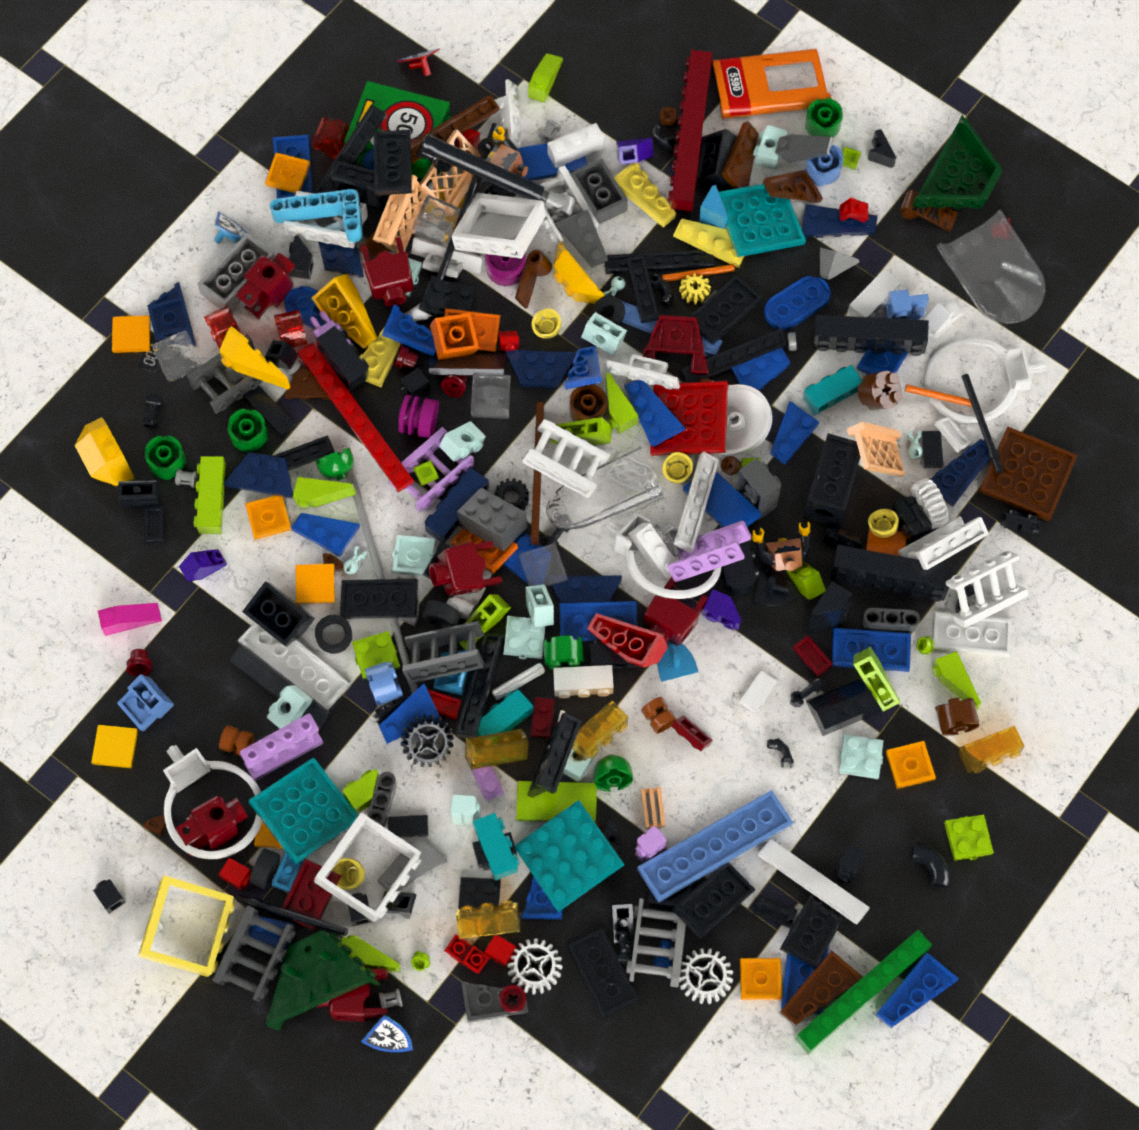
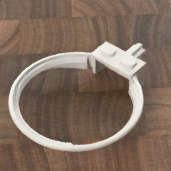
M960 339L944 345L932 356L926 367L924 384L925 389L933 390L931 375L934 365L945 351L954 346L975 343L995 350L1005 357L1003 361L1010 391L1005 400L996 409L983 414L987 422L1003 414L1014 401L1017 392L1030 390L1032 383L1031 374L1046 371V363L1044 360L1028 363L1024 347L1007 350L999 343L988 339ZM928 397L933 406L944 416H950L954 421L961 423H978L976 416L955 413L946 408L938 399Z
M636 513L625 526L613 520H610L606 526V529L617 534L614 551L625 556L626 566L631 577L641 587L653 594L673 599L692 598L711 589L720 576L721 567L714 569L711 577L704 584L693 589L669 590L658 587L646 580L638 570L634 559V554L638 549L627 535L641 523H650V520ZM667 522L651 524L656 532H678L679 525Z
M177 745L169 747L167 753L174 763L163 770L170 782L164 803V817L172 840L186 853L203 859H221L234 855L252 842L263 821L257 813L252 828L237 844L219 851H204L190 845L185 846L173 826L171 816L172 803L176 792H180L211 771L210 768L212 770H227L239 775L250 785L255 796L261 792L257 783L249 774L233 764L223 761L205 760L197 748L184 756Z

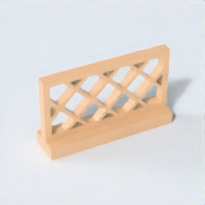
M454 130L447 140V143L455 146L454 140L457 137L460 142V149L464 151L469 150L471 154L478 157L481 156L458 130ZM432 164L420 182L419 187L439 207L438 211L441 214H453L467 193L473 175L462 170L461 174L457 175V167L452 166V175L442 172V176H437L436 168ZM448 177H453L452 188H448ZM437 178H443L444 189H438ZM429 179L433 180V190L426 186ZM439 191H444L445 199L443 202L439 200Z
M412 175L411 194L389 196L373 240L382 243L395 254H399L395 240L398 237L397 231H400L399 237H401L405 252L427 196L419 187L420 183L415 175Z
M861 422L847 428L848 435L856 438L865 470L898 477L905 476L896 442L897 439L901 438L899 430Z

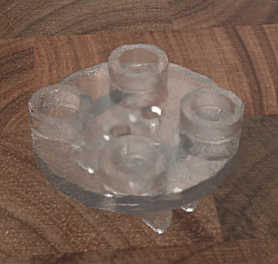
M668 522L662 527L658 524L652 526L673 557L678 556V546L674 545L675 540L673 541L669 534V531L675 527L674 524Z

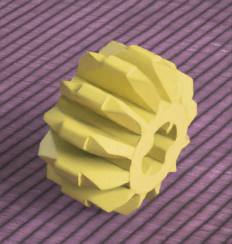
M695 273L693 277L687 274L686 279H682L681 286L679 287L682 299H687V303L694 301L695 305L697 301L703 303L704 298L709 297L711 286L708 285V279H703L702 274L699 277H696Z

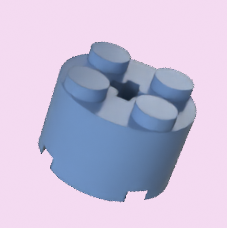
M832 144L829 155L807 159L805 169L817 186L831 184L840 177L843 154L837 146Z
M391 661L364 669L377 706L403 696L397 679H395L397 676Z

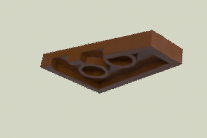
M806 169L767 177L762 182L770 197L818 203L823 200L822 195Z
M300 365L299 369L294 373L285 398L330 399L306 366Z

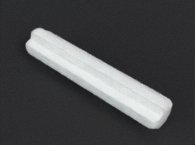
M538 663L493 689L492 694L494 698L499 700L509 692L542 675L545 672L543 665Z

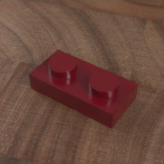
M535 697L530 737L549 738L555 699Z
M684 715L675 720L671 726L678 735L688 740L692 747L700 752L710 746L713 741Z

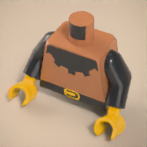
M499 126L497 131L500 135L494 131L492 136L495 140H501V143H496L486 161L517 175L526 176L528 167L523 165L520 151L508 137H504L505 130Z
M801 522L799 523L801 538L800 536L763 542L764 530L760 528V535H756L753 530L752 540L757 543L756 547L762 562L771 565L776 571H793L796 568L802 567V561L806 560L811 553L810 536H808L810 533V523L808 522L807 528H802Z

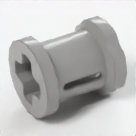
M547 120L544 130L538 134L543 142L553 141L556 132H559L561 129L560 125L553 120Z
M182 469L177 470L175 477L176 485L185 484L191 485L192 488L196 487V481H198L197 471L186 472L182 471Z
M399 988L394 992L379 993L382 1008L397 1005L403 1006ZM396 998L395 1000L386 1002L387 999Z

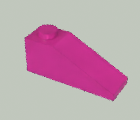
M158 603L120 605L97 611L101 629L105 636L162 622Z

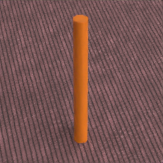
M733 264L662 275V279L668 282L686 279L687 274L693 277L695 273L696 277H699L701 274L708 276L735 272V267Z
M908 384L905 385V392L972 407L970 399Z

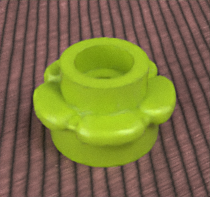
M929 636L920 637L916 643V648L921 654L928 655L934 649V642Z
M415 952L411 959V965L418 971H423L431 964L429 956L424 952Z

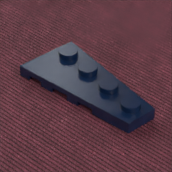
M806 204L802 232L805 239L812 236L823 238V236L834 235V237L849 234L851 236L875 235L878 216L868 214L869 219L865 222L850 217L845 221H841L839 209Z
M978 440L958 458L952 460L945 468L940 469L929 479L936 484L945 502L954 507L989 461L988 449L984 440Z

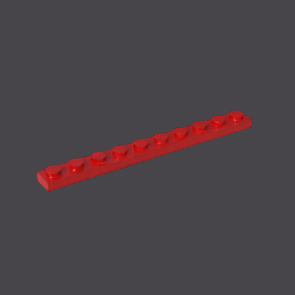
M312 342L297 351L298 356L396 491L399 493L413 484L412 477L315 344Z

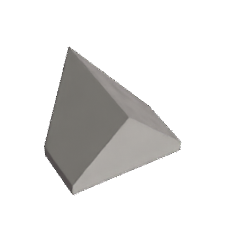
M820 248L821 278L830 280L859 263L857 258Z

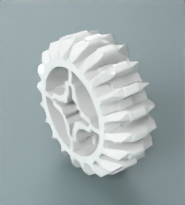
M928 478L915 482L910 489L911 495L914 496L932 523L931 530L944 526L949 519V513L940 490Z
M528 939L526 940L527 946L525 947L522 943H519L520 951L518 949L514 950L517 956H510L511 959H514V962L507 964V967L512 969L508 972V975L514 976L511 979L512 983L519 981L517 986L521 988L523 985L525 986V993L528 992L529 988H532V994H536V989L539 988L542 994L544 993V986L551 990L549 982L554 985L557 984V980L554 977H561V973L556 970H562V965L557 964L562 959L561 957H555L558 954V950L551 952L552 944L545 947V940H542L541 945H538V939H534V944H530ZM529 952H541L545 956L534 957ZM524 956L528 964L519 973L518 964ZM548 961H551V972L545 977L542 968ZM531 962L535 965L540 964L538 965L539 972L535 968L529 969L531 968ZM534 975L541 981L533 982L526 980L524 977Z
M701 948L700 955L696 951H692L693 958L687 955L685 957L687 962L682 961L681 963L684 969H681L680 975L683 976L680 977L679 982L685 983L680 988L681 990L688 988L685 995L689 996L692 993V1001L699 997L700 1004H703L704 998H707V1003L711 1004V997L718 1002V994L725 997L726 993L724 990L730 991L731 987L726 983L730 984L733 982L732 978L727 977L733 975V971L726 970L731 964H723L726 957L722 956L719 959L718 951L715 952V955H711L712 949H708L707 954H704V950ZM701 961L709 962L707 966L702 968L698 966H693L694 964ZM715 965L721 971L722 981L713 973ZM710 968V979L707 978V980H704L701 984L703 976L701 973H707L708 969ZM689 971L694 973L693 976L698 979L696 988L690 982ZM706 985L718 986L712 991H702Z

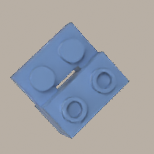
M908 289L889 292L885 306L886 317L914 320L924 317L929 302L928 294L909 296Z
M142 674L127 687L129 691L117 703L141 731H145L157 718H162L174 706L173 702L150 677Z

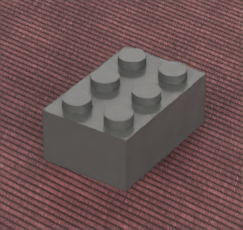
M602 158L570 173L598 224L627 212L628 200Z
M756 458L739 470L736 490L761 512V517L758 519L760 520L777 508L781 482L769 472L765 462H761Z
M480 488L457 511L460 527L486 542L493 541V545L502 551H505L528 527L526 512L483 488Z

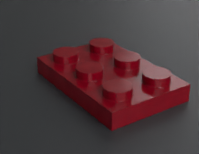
M305 858L282 908L321 920L333 895L314 882L316 875L323 866ZM331 871L326 879L337 886L342 875ZM295 921L314 931H316L317 927L299 921Z

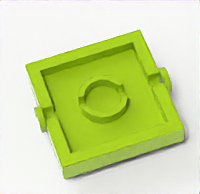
M389 631L352 642L356 655L355 662L356 665H359L363 680L367 679L365 668L386 661H391L394 670L400 669L396 655L398 652L396 646L393 645Z
M984 814L971 817L965 816L964 818L960 817L959 819L946 820L944 822L954 861L968 858L976 860L978 857L994 853Z

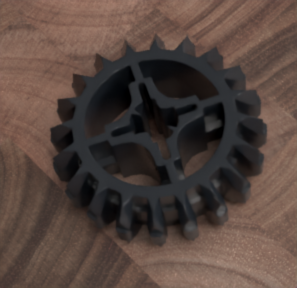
M423 714V720H419L418 716H416V723L409 721L410 728H403L407 734H401V739L404 741L400 742L402 747H405L402 750L403 754H408L407 759H413L414 765L420 761L421 767L425 766V762H428V766L432 767L433 761H435L436 765H439V758L443 761L446 760L444 753L447 755L451 754L448 748L454 746L450 742L454 739V736L450 734L452 729L446 728L448 723L446 721L441 723V717L434 721L433 714L430 715L429 719ZM423 727H434V728H436V729H435V730L432 729V730L426 732V731H423V730L420 729V728H423ZM416 733L419 737V741L416 744V747L413 749L411 746V740L413 735ZM442 733L443 742L441 747L438 748L435 741L438 735ZM423 737L430 739L432 745L428 742L424 743ZM425 750H430V751H432L433 753H432V754H428V755H423V754H420L419 752L422 753V752L425 751Z

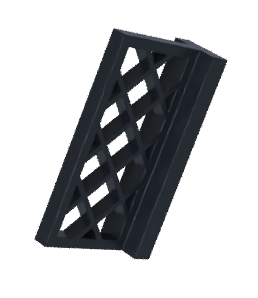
M563 713L559 722L553 725L527 796L533 798L546 791L552 794L556 793L582 720Z

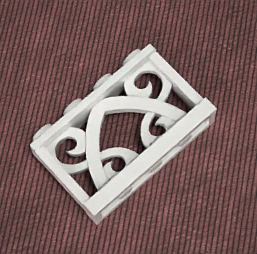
M297 191L295 196L310 195L313 193ZM361 203L362 225L368 217L365 203ZM340 215V218L332 216L336 223L325 227H320L314 219L301 220L298 223L294 221H284L283 223L285 234L288 236H299V238L340 245L342 247H355V242H350L346 237L343 215Z

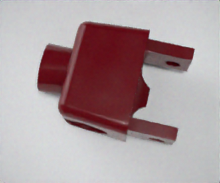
M401 237L395 238L399 254L384 251L380 252L373 260H370L367 245L361 246L365 261L362 265L372 296L376 300L384 299V304L389 307H393L394 304L397 306L403 304L406 301L405 293L411 292L414 289L408 254L404 252Z
M279 252L272 260L267 256H260L243 276L247 283L238 292L236 297L246 304L244 308L260 319L269 307L275 306L277 308L293 288L294 283L289 274L295 268V265ZM248 295H252L250 300H246ZM257 306H260L259 311H255Z
M471 541L446 548L438 555V562L432 563L429 566L432 584L434 586L444 585L448 596L477 593L483 588L500 584L502 582L501 576L483 579L486 563L485 559L478 554V552L487 551L494 547L493 541L478 544Z
M672 576L664 586V589L673 590L675 588L676 582ZM655 594L645 611L644 626L651 631L662 634L666 644L669 641L676 646H680L698 624L699 615L705 608L708 597L702 595L694 609L677 599Z
M215 796L192 809L190 816L186 818L187 821L175 829L185 846L193 842L190 846L202 850L208 846L211 851H214L237 837L239 834L237 824L248 817L236 797L225 803L221 796ZM188 828L190 833L184 834L183 830Z
M371 969L377 975L375 979H388L387 969ZM364 984L317 1006L329 1007V1013L332 1019L336 1021L365 1022L366 1018H382L383 1015L388 1017L386 1008H366V998L369 996L370 988L368 984Z

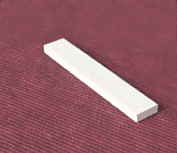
M702 452L699 456L674 545L688 553L694 550L719 463L718 459L706 452Z
M772 839L759 852V857L856 925L869 910V907Z

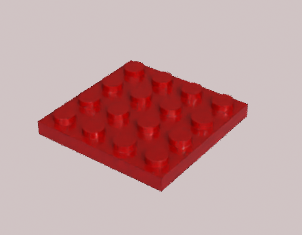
M727 381L679 383V390L674 388L667 389L662 385L654 384L653 392L686 430L654 447L650 445L651 456L671 455L675 452L684 454H701L702 452L708 454L726 453L729 387Z

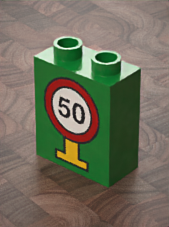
M367 81L345 138V144L371 104L387 114L377 132L381 130L410 129L411 142L452 118L450 116V103ZM369 142L357 162L362 163L361 158L374 147L371 142ZM425 158L420 159L412 164V175L423 179L432 163Z

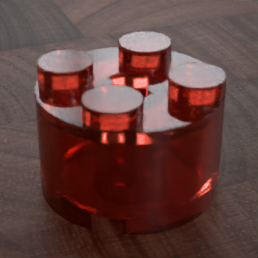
M324 117L319 120L311 146L326 153L327 157L335 159L345 145V138L350 126L335 118V121L329 120L330 117Z
M228 305L204 316L207 325L211 329V336L216 341L219 349L231 326L241 333Z
M299 310L274 315L281 341L287 342L293 349L308 345Z

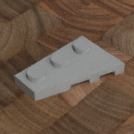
M417 835L409 844L421 852L419 857L421 862L416 870L411 869L408 874L411 876L405 886L400 885L397 891H400L413 883L414 880L430 873L434 868L447 862V859ZM400 853L379 877L378 883L389 891L410 858Z

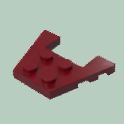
M660 315L642 357L656 360L657 352L693 354L691 373L709 375L698 319L696 317Z

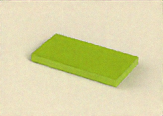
M518 781L516 821L548 822L579 800L593 821L596 822L597 788L595 783L560 782L556 793L552 794L546 791L532 798L527 796L532 781Z

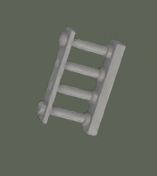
M639 899V906L634 907L633 918H637L632 961L627 963L626 973H630L629 981H634L635 972L667 976L668 979H671L670 986L678 987L686 924L673 912L642 909L644 899ZM641 917L671 920L673 923H677V929L669 931L640 927ZM639 935L671 939V941L675 942V948L663 949L638 945ZM637 953L669 957V960H673V965L664 968L636 964Z

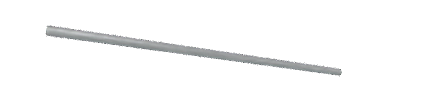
M354 481L351 482L356 490V495L353 498L377 579H385L357 482ZM389 618L402 665L410 664L397 618ZM408 683L411 695L418 689L416 683ZM429 727L421 728L423 731H430ZM424 738L425 742L432 744L430 739Z

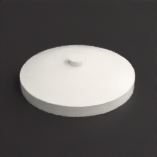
M740 384L728 387L726 453L718 454L725 456L746 454L757 448L767 437L772 425V411L765 396L757 389Z

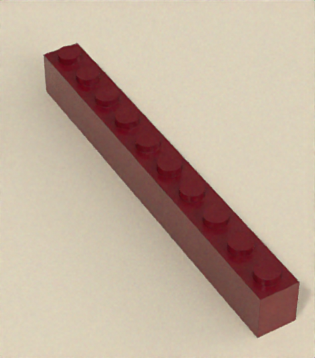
M691 50V56L687 57L686 67L689 68V71H685L684 82H687V86H683L682 97H685V101L681 100L680 111H683V116L679 115L678 126H681V130H677L676 141H679V145H675L674 156H677V160H673L672 171H675V176L671 175L670 186H673V191L669 190L668 194L671 209L692 211L712 52Z

